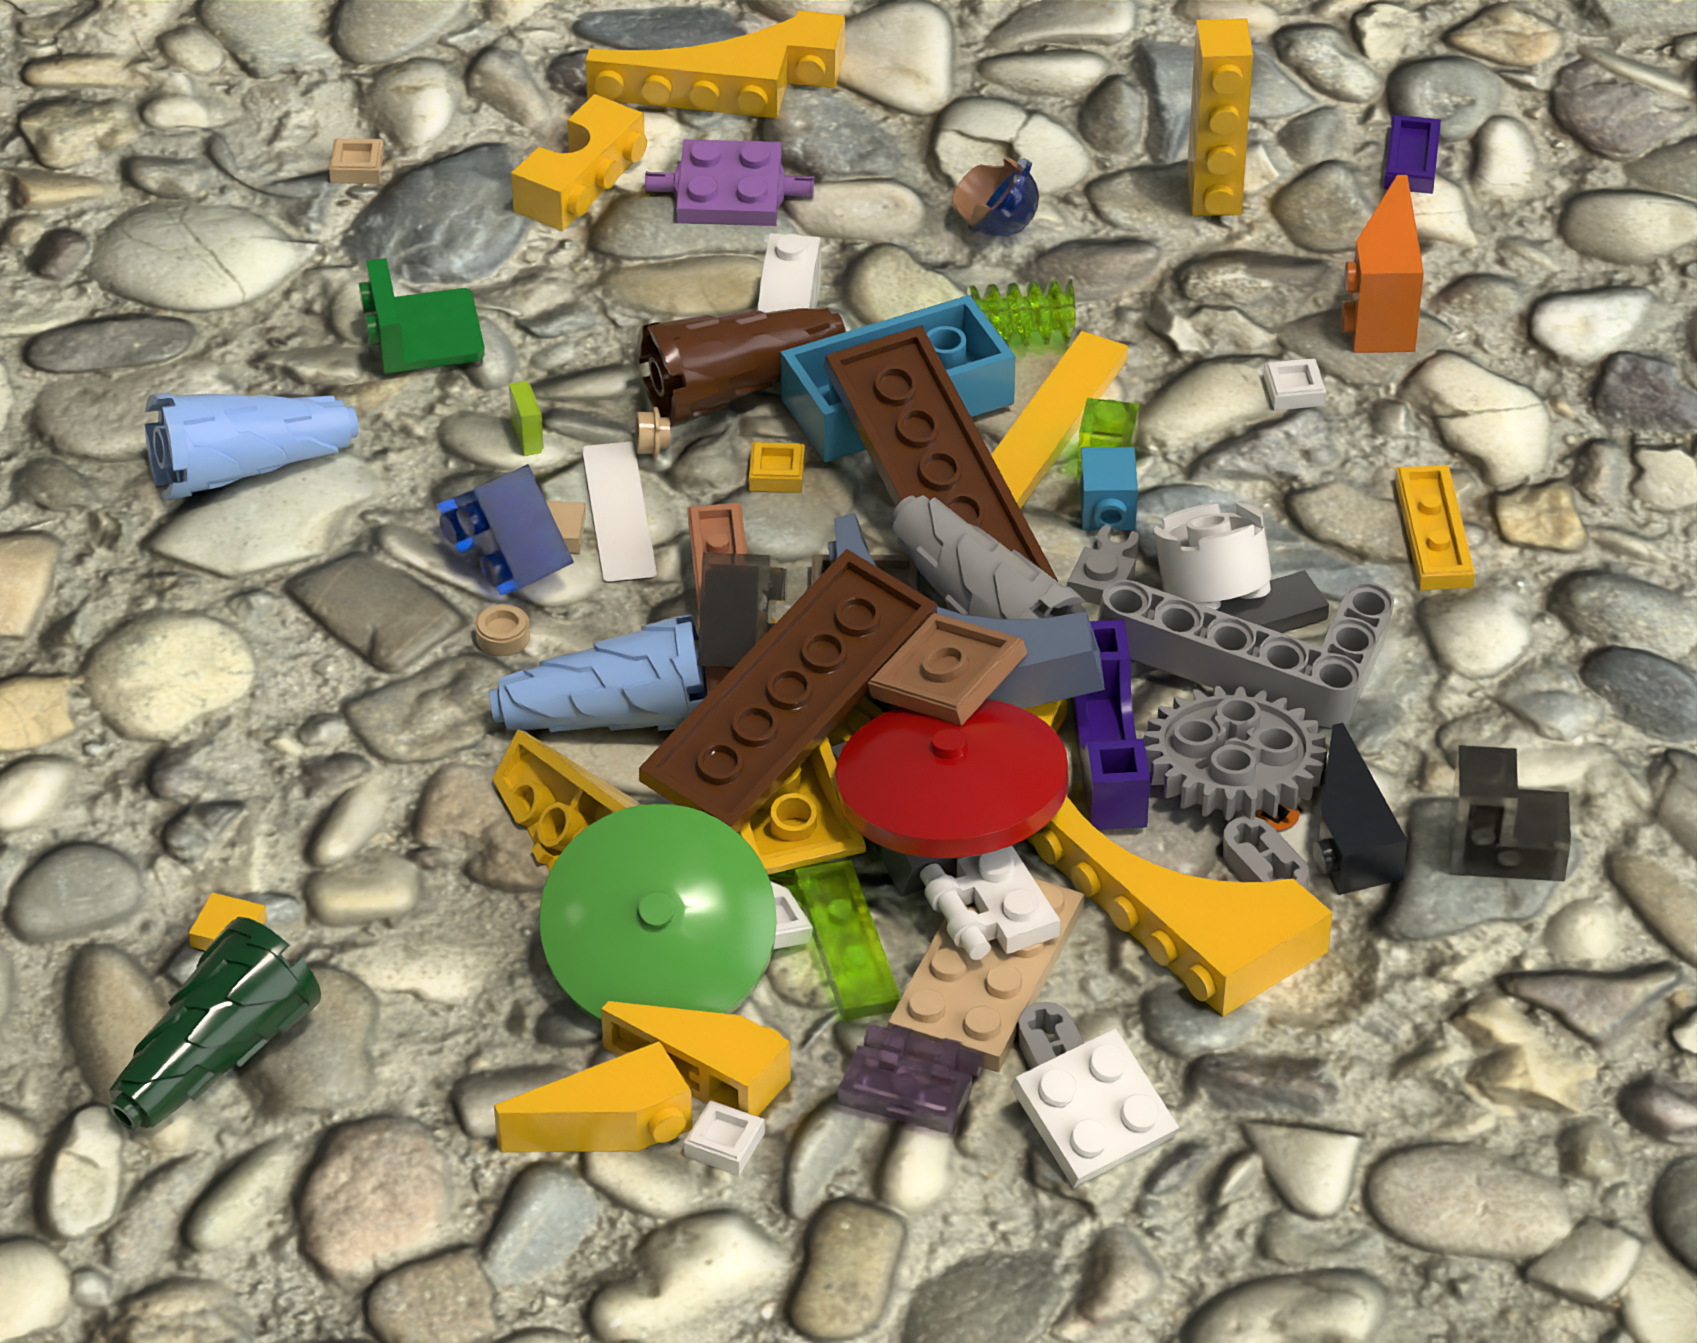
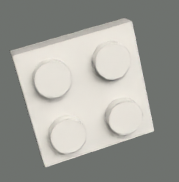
M1116 1028L1015 1077L1011 1085L1012 1091L1073 1188L1174 1138L1179 1130V1126Z

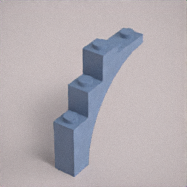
M853 513L834 518L836 541L828 542L831 564L848 549L875 565L870 556V551L856 514ZM937 606V614L1016 636L1024 640L1028 654L987 699L1009 703L1024 709L1105 690L1100 650L1087 611L1044 619L1001 620L963 615Z

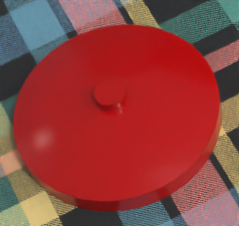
M986 699L962 726L903 707L890 710L865 724L848 740L839 755L836 765L837 796L840 808L848 822L860 834L878 845L893 851L930 858H959L982 855L1023 841L1043 828L1060 810L1066 798L1069 783L1067 753L1063 742L1053 728L1044 720L1023 708L992 699Z

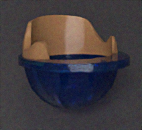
M1005 157L1003 159V166L977 165L962 178L954 189L951 204L957 214L968 223V229L972 233L980 231L992 236H1011L1021 232L1029 225L1030 221L1034 218L1039 202L1037 184L1029 173L1032 162L1026 158L1016 162L1011 158Z

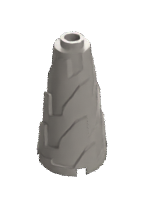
M924 495L917 498L915 496H908L894 509L891 519L894 522L892 526L894 534L898 537L897 543L915 562V566L927 582L945 600L948 610L963 615L1001 620L1044 619L1086 612V609L1081 605L1082 602L1086 601L1071 587L1061 585L1016 550L1011 552L982 529L970 523L968 524L935 497L930 500Z

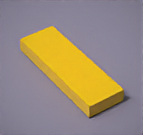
M1449 465L1396 467L1395 485L1419 590L1473 588L1475 572Z

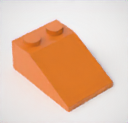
M1408 175L1396 176L1356 240L1354 262H1346L1345 289L1346 293H1351V301L1342 302L1341 327L1342 332H1351L1354 353L1415 352L1424 271Z

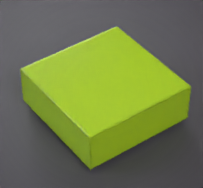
M527 380L510 383L511 423L523 455L529 456L542 453V449H544L542 414L531 385L527 383Z

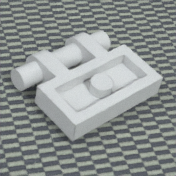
M1013 846L982 855L957 859L958 878L956 879L951 875H946L941 866L935 863L926 866L920 873V878L926 886L924 893L933 910L943 913L948 921L947 932L957 947L964 948L972 960H979L988 955L991 949L988 941L996 938L1006 954L1060 936L1061 920ZM975 903L980 914L968 910L966 905Z

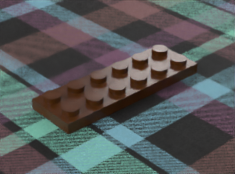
M922 325L826 355L824 369L896 506L908 496H915L917 498L924 495L930 500L935 497L968 524L970 523L982 529L1011 552L1016 550L1058 582L1055 573Z
M846 549L639 767V782L675 805L707 813L724 822L738 833L869 691L867 683L933 613H937V603Z

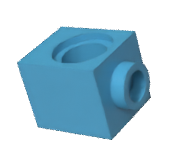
M1081 447L1079 488L1082 530H1100L1104 525L1111 526V530H1136L1138 484L1135 447Z

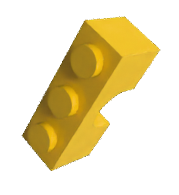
M594 94L567 119L569 153H557L539 146L511 172L513 212L564 231L578 216L584 215L590 205L606 189L612 188L617 179L633 163H637L643 157L647 148L643 112Z

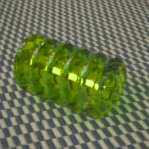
M1056 279L1049 280L1044 295L1036 281L1027 283L1024 296H1022L1015 282L1009 283L1006 286L1003 298L995 284L987 285L983 299H981L974 285L968 286L967 295H971L1008 347L1013 333H1018L1023 346L1029 347L1032 334L1036 331L1039 332L1043 344L1049 345L1054 330H1059L1064 344H1070L1076 323L1075 295L1072 279L1068 280L1064 293Z

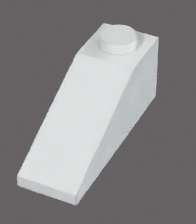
M770 233L763 264L757 311L765 313L796 308H816L821 287V237Z

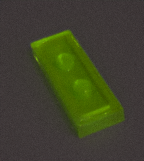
M846 860L795 869L793 882L805 916L813 927L812 936L842 1021L894 1012L901 1000V996L852 861Z

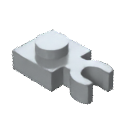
M1104 525L1098 532L1097 549L1083 548L1067 581V586L1076 591L1086 602L1100 605L1103 589L1109 583L1116 580L1132 581L1135 576L1136 557L1138 554V532L1132 531L1127 541L1116 543L1111 541V526Z

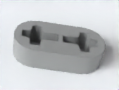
M1243 816L1227 824L1223 838V859L1243 882H1270L1293 878L1308 891V865L1268 822L1257 817L1254 820H1249L1247 816ZM1259 845V851L1254 846ZM1273 874L1277 879L1272 880Z
M1037 1002L1027 1006L1020 1014L1018 1021V1044L1030 1070L1084 1044L1071 1015L1065 1008L1056 1003ZM1040 1028H1044L1048 1034H1055L1054 1041L1049 1043L1044 1031Z

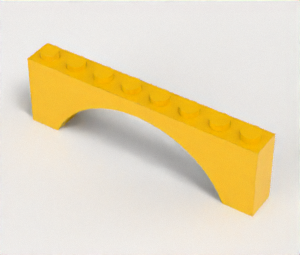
M1067 699L1024 708L1044 720L1053 728L1058 736L1066 724ZM1067 795L1056 815L1043 828L1026 838L1046 863L1054 864L1073 882L1078 892L1084 893V897L1095 901L1110 915L1112 921L1120 930L1129 932L1147 948L1156 963L1161 966H1167L1186 984L1196 999L1208 1003L1222 1017L1329 951L1333 912L1293 878L1270 882L1219 881L1187 875L1153 864L1130 853L1098 831L1077 810Z

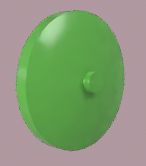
M647 804L625 808L611 813L585 828L566 846L555 861L545 883L540 903V936L549 969L566 997L586 1016L601 1025V1008L608 1001L731 1014L744 1003L761 981L769 965L776 938V905L772 885L766 869L753 848L740 834L719 819L693 808L673 804Z

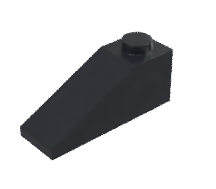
M1344 723L1332 725L1319 840L1313 843V856L1316 867L1320 874H1328L1338 895L1401 881L1404 876L1408 840Z

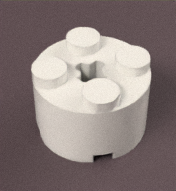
M1219 503L1186 508L1163 518L1164 529L1158 526L1154 528L1163 591L1214 610L1221 606L1222 600L1236 597L1254 599L1270 593L1272 574L1262 511L1250 504L1236 503L1237 513H1220Z

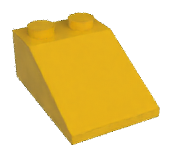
M827 736L738 832L758 855L768 875L866 852V845L862 834L848 822L840 808L836 785L837 763Z

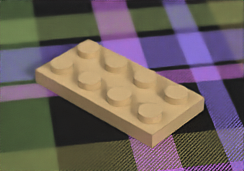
M1033 878L1061 920L1060 936L1006 954L996 938L988 941L991 946L990 952L979 960H972L964 948H959L954 944L947 932L948 921L945 918L888 1022V1038L1000 1072L1018 1037V1021L1021 1012L1027 1006L1036 1002L1084 909V893ZM975 903L966 905L968 910L980 914Z

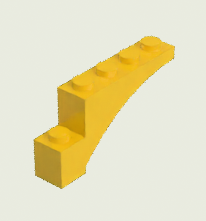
M798 10L795 17L757 32L691 47L661 50L589 48L585 59L587 99L596 94L614 102L778 119L788 84L836 88L845 56V15Z

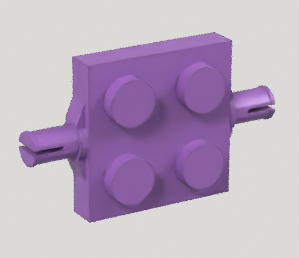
M683 139L681 162L677 166L675 173L646 171L645 193H675L677 223L777 226L778 208L784 200V196L814 197V176H785V171L781 165L782 142Z

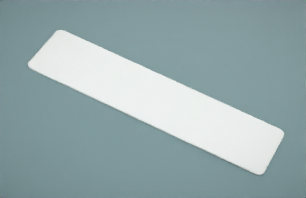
M628 441L584 446L582 453L603 580L614 582L655 577L657 570L634 443Z

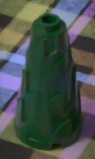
M237 917L221 931L200 957L196 970L168 1001L171 1008L134 1049L132 1060L109 1089L113 1099L109 1104L110 1111L121 1124L131 1130H136L139 1126L153 1128L179 1109L189 1099L193 1101L198 1099L232 1066L237 1064L241 1067L281 1031L286 1034L319 1004L321 1000L320 986L303 958L300 957L291 966L281 955L290 944L268 927L245 917Z

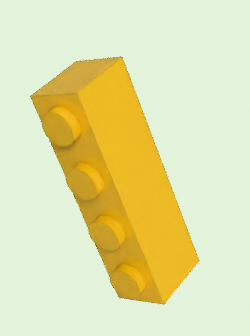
M1247 18L1196 20L1187 164V186L1192 217L1242 215L1253 68V50Z

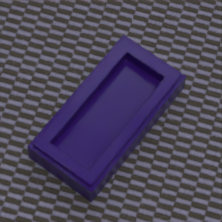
M1392 115L1384 189H1389L1397 175H1408L1410 192L1433 194L1441 126L1440 119Z

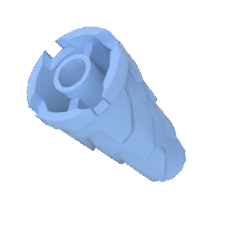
M167 392L150 395L145 408V412L158 411V422L145 424L148 459L156 487L169 486L160 495L164 500L192 496L193 492L222 487L244 477L274 471L289 463L339 453L338 448H347L350 444V439L358 436V419L354 407H346L342 400H335L334 396L297 398L232 394L173 396L172 393Z
M693 615L678 616L641 626L642 631L593 643V648L542 660L539 662L538 667L498 678L499 688L489 690L494 722H505L506 728L509 731L549 728L550 732H563L609 727L610 731L653 726H658L659 731L676 729L707 696L703 654L699 652V648L695 647L694 641L700 639Z

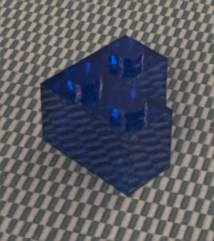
M529 464L489 479L437 504L441 513L439 517L440 527L446 539L451 544L456 545L459 553L478 546L482 555L480 564L483 574L493 587H497L500 596L519 590L574 563Z

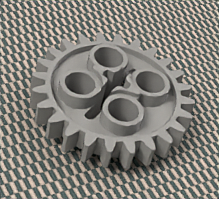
M1215 686L1214 696L1207 697L1203 692L1196 689L1193 690L1191 702L1176 696L1173 700V708L1160 706L1158 708V718H1149L1147 732H1144L1143 739L1148 769L1151 772L1150 783L1152 785H1164L1163 796L1165 798L1181 795V808L1183 809L1195 803L1201 804L1202 816H1208L1214 809L1223 810L1225 820H1231L1235 811H1243L1249 820H1254L1256 810L1263 809L1268 815L1276 817L1278 804L1295 810L1297 809L1298 797L1307 800L1312 798L1313 787H1321L1322 776L1326 769L1325 734L1317 733V720L1304 721V708L1301 707L1287 711V698L1285 697L1271 703L1266 701L1267 692L1264 690L1258 692L1253 698L1246 696V691L1241 686L1236 689L1234 695H1226L1220 686Z

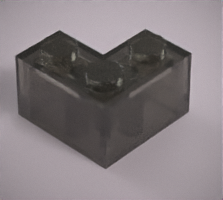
M703 552L698 665L735 667L776 624L772 623V613H776V601L786 602L788 584L787 568L778 567V557L758 554Z
M1458 745L1448 824L1449 875L1565 882L1571 845L1569 792L1518 789L1517 748Z

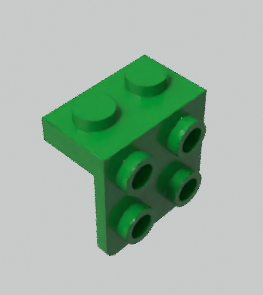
M387 258L366 261L368 282L359 283L362 312L372 313V315H365L369 346L378 345L384 373L413 371L415 369L452 364L459 365L479 361L484 358L485 346L471 290L458 288L395 297Z

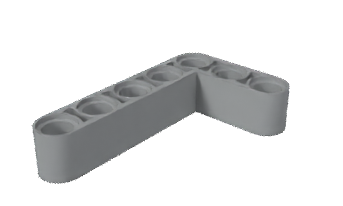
M1116 580L1109 583L1103 589L1097 621H1125L1130 658L1132 660L1214 689L1215 686H1220L1225 693L1234 695L1236 689L1241 686L1244 687L1248 697L1254 698L1261 690L1266 691V701L1271 703L1285 697L1287 698V711L1302 707L1305 709L1304 721L1317 720L1318 726L1332 728L1334 724L1342 722L1346 724L1355 710L1383 647L1394 607V599L1385 587L1376 583L1359 582L1350 586L1344 595L1321 647L1130 580Z

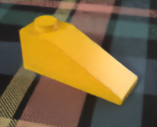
M608 1001L601 1008L603 1048L618 1056H622L660 1041L691 1089V1095L707 1104L711 1100L758 1117L791 1081L790 1041L783 1038L776 1030L766 1026L762 1027L741 1015Z
M660 1041L494 1105L496 1140L502 1153L640 1151L658 1143L669 1142L680 1134L691 1131L693 1128L691 1089Z

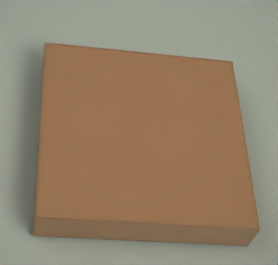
M933 613L867 684L874 699L962 726L1028 653L1022 638Z

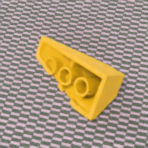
M519 729L492 778L516 823L525 826L535 845L531 850L536 860L546 865L549 871H551L555 861L566 846L585 828L611 813L643 805L527 732Z

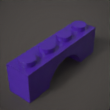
M1090 621L1100 650L1105 690L1071 698L1089 822L1097 830L1145 828L1148 823L1150 775L1144 739H1137L1134 726L1131 694V658L1125 621Z

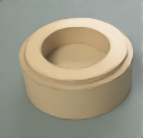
M505 604L491 606L483 610L475 620V637L478 647L485 653L493 656H510L522 651L530 641V622L527 614L518 607Z

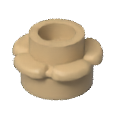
M652 407L651 412L636 413L635 449L636 454H652V459H657L660 449H669L670 420L669 417H660L658 408Z

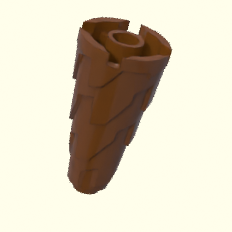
M826 307L813 309L796 308L765 313L752 310L721 317L703 315L643 325L638 332L639 364L649 362L650 375L642 377L651 405L658 408L660 417H669L670 428L727 407L730 401L772 387L773 381L781 379V351L846 332L841 316L837 312L832 314Z

